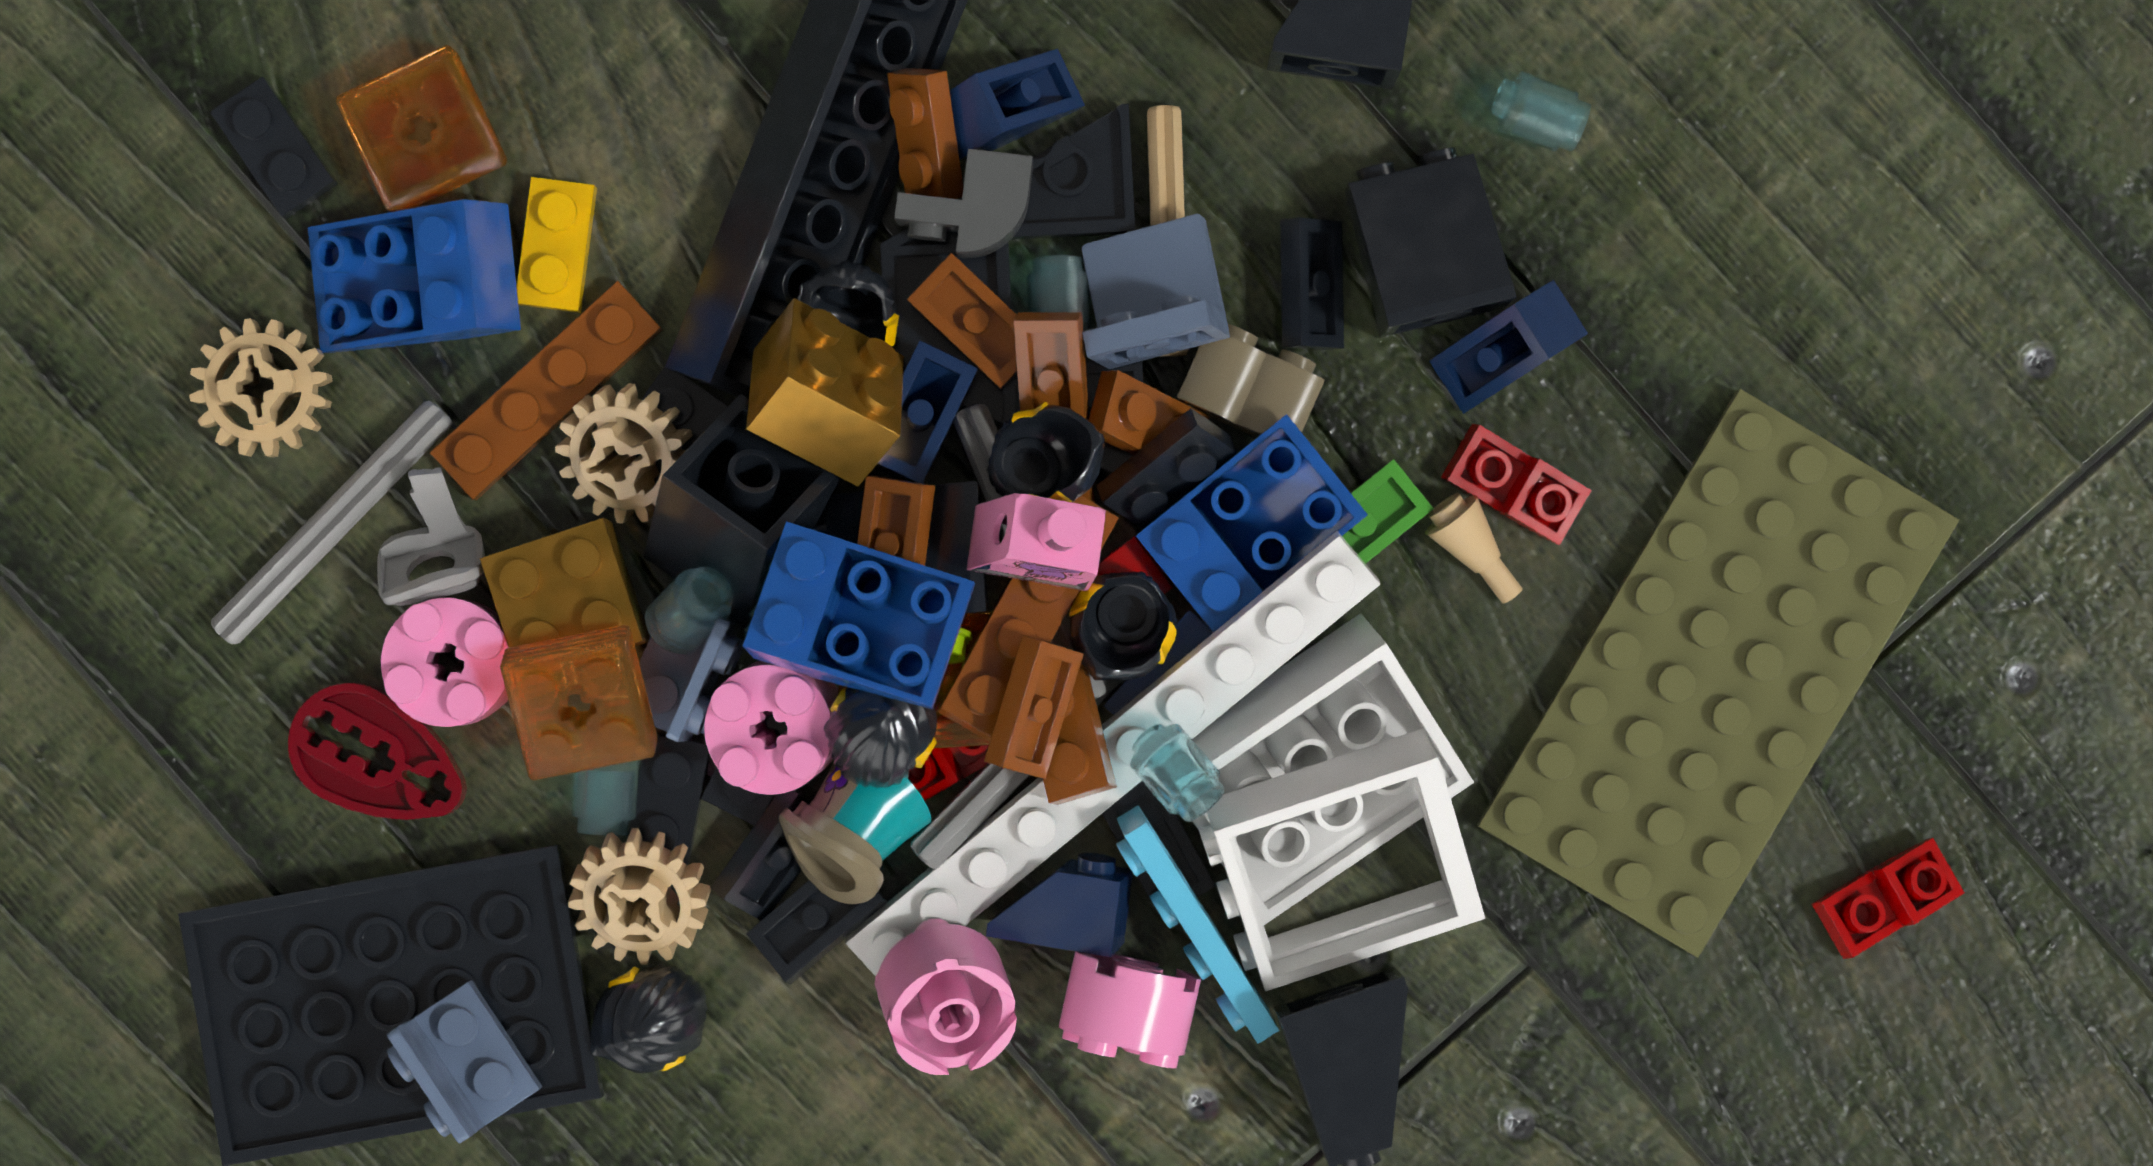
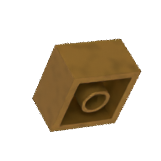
M794 298L753 350L746 429L859 486L900 437L904 356L896 352L885 341L878 338H869L841 323L830 312L823 309H814Z
M601 518L480 558L520 681L536 680L648 643L650 639L612 521Z

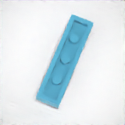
M1139 805L1118 817L1117 821L1125 838L1116 843L1117 848L1136 877L1147 871L1157 886L1158 891L1149 897L1169 929L1178 923L1184 928L1192 942L1184 946L1183 950L1201 979L1204 980L1213 974L1225 993L1217 997L1216 1001L1233 1029L1238 1031L1246 1026L1257 1044L1280 1031L1269 1008Z

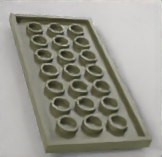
M1742 389L1736 390L1478 821L1477 826L1691 955L1699 958L1958 524L1959 519Z

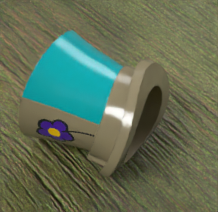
M833 761L824 782L810 805L801 801L794 812L785 808L780 813L779 820L796 861L813 885L833 900L846 904H860L872 899L881 888L884 881L880 870L882 861L906 840L924 829L931 822V814L921 794L908 778L902 779L899 785H891L886 788L872 786L865 788L860 784L856 785L851 780L847 781Z

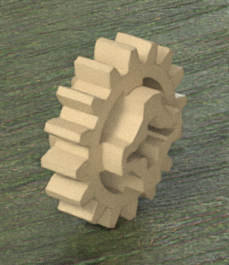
M251 318L244 319L243 335L238 336L227 327L220 329L224 345L217 349L204 344L200 350L210 360L207 368H192L190 373L195 378L204 381V390H199L189 395L191 402L207 405L208 411L198 419L200 426L210 428L219 425L221 428L217 433L215 442L227 447L236 438H239V454L250 457L255 452L258 443H261L262 450L265 456L278 457L279 441L284 440L291 448L299 449L302 447V440L298 433L302 427L316 432L321 429L319 422L311 416L314 409L331 408L332 402L318 395V387L333 382L332 375L324 372H315L313 367L324 357L322 351L314 348L303 352L301 349L305 344L307 335L297 329L290 333L286 339H283L284 323L273 319L268 323L265 333L261 332L258 322ZM269 346L285 352L298 369L282 370L276 366L273 353L269 351ZM236 356H239V365L228 379L222 380L228 365ZM259 374L261 377L274 382L273 390L264 392V403L261 399L249 395V387L259 384ZM294 397H300L297 408L284 422V410ZM239 406L248 413L249 424L253 425V430H248L235 422L225 407Z
M628 383L618 394H616L610 384L605 385L593 397L587 395L572 407L575 413H572L561 422L559 428L568 436L555 446V452L562 456L570 457V463L559 473L561 478L576 477L580 483L572 495L576 500L584 498L588 494L595 499L593 514L599 516L609 506L614 508L617 523L623 524L634 514V511L642 523L653 517L662 475L685 452V450H682V445L693 436L691 429L676 430L672 422L680 413L677 407L668 409L664 413L657 408L660 393L653 391L644 400L638 399L635 384ZM595 424H597L598 428L593 431ZM591 435H593L596 443L594 448H591ZM659 459L662 460L661 473H659L656 462ZM660 474V477L657 483L655 484L654 478Z
M638 828L631 829L625 843H622L613 832L608 833L601 849L593 845L587 848L581 864H577L570 885L574 889L569 898L568 906L575 910H581L575 924L577 930L593 928L596 931V935L591 946L598 949L608 942L615 946V960L621 961L626 956L628 950L637 953V958L641 965L648 964L651 953L654 950H657L666 961L671 960L677 944L689 948L693 944L697 929L703 928L709 910L705 906L711 892L710 885L699 883L704 866L702 863L686 865L683 862L688 849L685 844L675 847L672 851L665 848V833L658 832L654 836L652 843L643 841ZM671 885H673L677 893L671 889Z

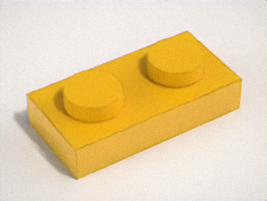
M531 177L517 281L518 305L581 313L597 187L595 185Z

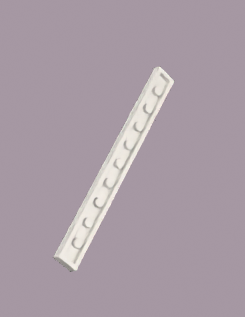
M1338 531L1333 533L1102 724L1117 785L1116 788L1055 805L1048 802L1043 778L1038 777L987 819L939 868L932 869L929 867L846 938L848 947L876 976L888 952L904 937L915 932L922 922L929 919H942L949 924L966 926L1380 585L1377 576Z

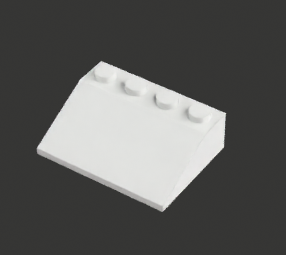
M1361 613L1273 672L1157 768L1198 830L1210 825L1203 803L1205 800L1425 728L1438 754L1450 798L1474 783L1387 643ZM1413 779L1386 786L1236 836L1263 924H1267L1423 818Z

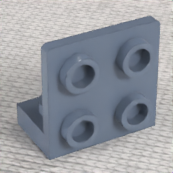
M1193 214L1094 241L1082 247L1098 327L1082 332L1086 354L1091 360L1108 369H1113L1230 338L1207 223L1200 214Z
M669 594L618 711L666 731V737L676 742L691 741L694 734H705L706 711L719 675L724 676L727 674L731 676L742 654L744 640L736 637L741 626L726 617L678 596Z
M472 980L415 1018L387 1033V1037L393 1045L387 1050L392 1064L405 1081L411 1082L416 1079L429 1099L423 1105L429 1120L443 1137L452 1134L459 1144L543 1087Z

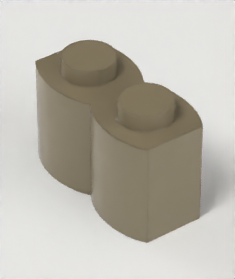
M1228 324L1230 338L1198 347L1175 398L1176 400L1210 416L1211 419L1231 426L1254 438H1258L1286 414L1299 430L1303 431L1325 381L1323 378L1313 374L1316 363L1285 349L1281 350L1278 358L1266 354L1255 348L1258 337L1231 324Z

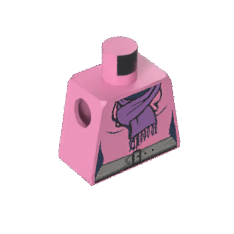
M1018 493L975 506L967 570L1087 591L1098 572L1106 510ZM1001 524L1007 525L1006 533L1002 542L1000 543V527Z

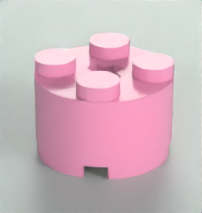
M436 598L412 605L390 628L382 648L381 672L386 694L407 715L419 722L432 726H463L487 718L508 701L519 678L498 613L475 601L456 598ZM453 646H456L455 657L464 661V668L462 672H451L448 678H446L445 667L438 664L439 656L441 653H450Z
M760 660L729 677L714 691L706 711L704 724L706 745L722 778L727 783L739 786L750 792L773 795L793 791L822 772L833 760L831 749L828 747L829 741L825 736L824 726L830 719V714L832 713L830 708L837 698L838 687L834 683L812 678ZM772 714L775 721L786 722L787 731L778 737L775 730L768 729L765 719Z
M929 919L922 922L915 932L900 940L884 958L875 977V987L891 1039L895 1044L898 1054L909 1065L933 1075H949V1068L968 1065L971 1071L991 1062L1008 1045L1015 1032L1017 1020L1014 993L999 953L984 935L965 926L949 924L942 919Z
M1075 951L1059 1022V1028L1063 1029L1062 1038L1078 1043L1077 1048L1085 1052L1115 1057L1117 1047H1122L1124 1051L1140 1055L1139 1060L1144 1063L1165 1068H1177L1179 1056L1185 1054L1201 977L1180 969L1176 970L1175 976L1163 974V969L1158 968V963L1118 954H1114L1112 957H1105Z

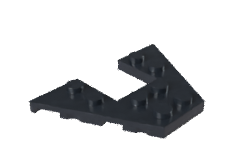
M1129 103L1119 105L1114 111L1069 137L1067 135L1055 142L1050 148L1033 157L1028 210L1020 229L1011 240L1113 235L1135 231ZM905 229L881 243L882 278L887 281L889 288L893 291L891 297L895 302L892 308L894 313L899 315L896 340L892 348L904 356L903 373L919 340L976 367L907 300L951 253L958 258L956 253L958 232L947 231L946 241H929L908 237V229ZM1008 243L985 256L958 258L1012 310ZM1093 360L1085 361L1089 416L1101 371L1119 370L1143 382L1142 361L1113 369H1108ZM978 368L961 406L967 408L975 404H985L994 421L1000 424L1009 421V418H1012L1014 413L1020 411L1017 374L1000 389ZM1104 441L1105 447L1100 468L1113 473L1133 455Z

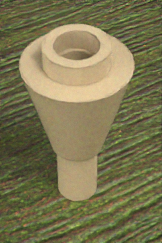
M1455 493L1440 502L1429 513L1428 517L1433 523L1427 528L1425 534L1473 572L1479 573L1502 604L1509 602L1522 591L1521 585L1499 558L1501 553L1477 495L1463 499L1459 493Z

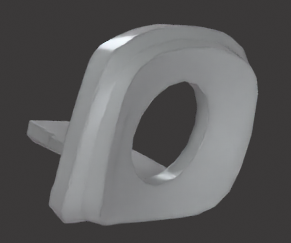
M437 467L432 470L412 469L408 472L413 488L410 490V495L427 527L392 535L381 545L377 559L378 591L386 605L405 606L458 594L477 586L481 580V575L484 573L480 558L485 557L481 534L475 528L466 526L459 517L441 468ZM439 556L451 557L455 560L453 568L429 573L412 581L409 580L413 569L425 560Z

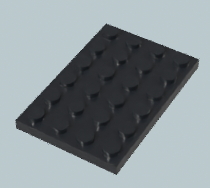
M560 844L179 913L222 1166L435 1128L423 1107L429 1099L416 1079L411 1082L405 1081L392 1064L387 1050L393 1045L388 1039L387 1033L415 1018L471 980L543 1086L500 1116L602 1098L604 1091L598 1057L593 1056L590 1051L592 1023L572 910L568 906L569 893Z

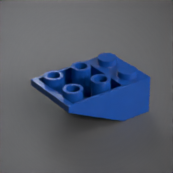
M462 199L308 227L319 345L322 353L468 339L521 330L507 203Z
M1286 414L1137 534L1136 537L1214 633L1333 533L1338 531L1343 536L1368 516V514Z
M786 521L743 647L754 659L819 680L933 709L975 582Z

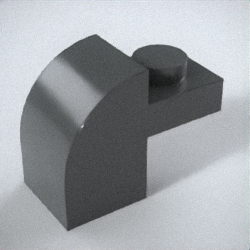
M968 149L962 200L898 192L895 210L896 223L900 226H908V237L921 240L946 241L947 231L958 232L956 246L958 258H976L990 254L1008 243L1018 232L1025 219L1030 197L1033 156Z

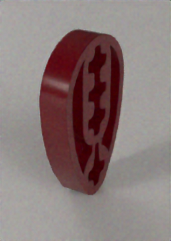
M344 683L329 686L316 692L306 700L292 721L288 736V752L293 770L308 790L324 800L347 810L375 817L410 820L451 814L461 806L465 799L467 791L466 780L449 748L430 725L419 722L407 715L391 700L385 691L377 687L361 683ZM330 712L334 715L331 726L335 730L342 733H351L356 727L360 728L362 733L359 741L363 745L370 748H379L383 742L388 743L391 746L388 750V757L395 761L394 768L392 770L381 769L376 775H373L369 772L372 761L366 756L354 754L346 761L341 757L343 752V745L341 743L326 739L319 746L313 742L316 732L308 726L311 717L323 718ZM411 771L418 776L422 775L427 778L436 777L440 771L447 775L444 786L452 791L449 800L437 799L432 805H429L424 801L427 796V790L420 786V783L410 779L407 776V772Z

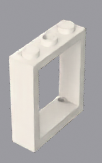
M1425 728L1203 801L1210 825L1199 828L1201 839L1210 865L1221 862L1224 865L1227 879L1216 882L1227 918L1230 919L1240 915L1244 932L1233 935L1244 970L1248 971L1257 968L1265 992L1485 919L1442 766ZM1412 778L1442 880L1267 937L1236 836Z

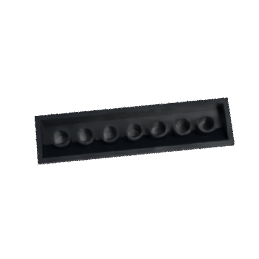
M809 0L665 368L732 396L738 397L742 394L749 399L753 350L790 302L799 296V285L806 280L812 279L813 275H818L822 268H828L829 265H838L841 261L861 263L864 266L899 177L900 156L895 123L889 107L890 89L887 73L905 68L941 70L968 0Z

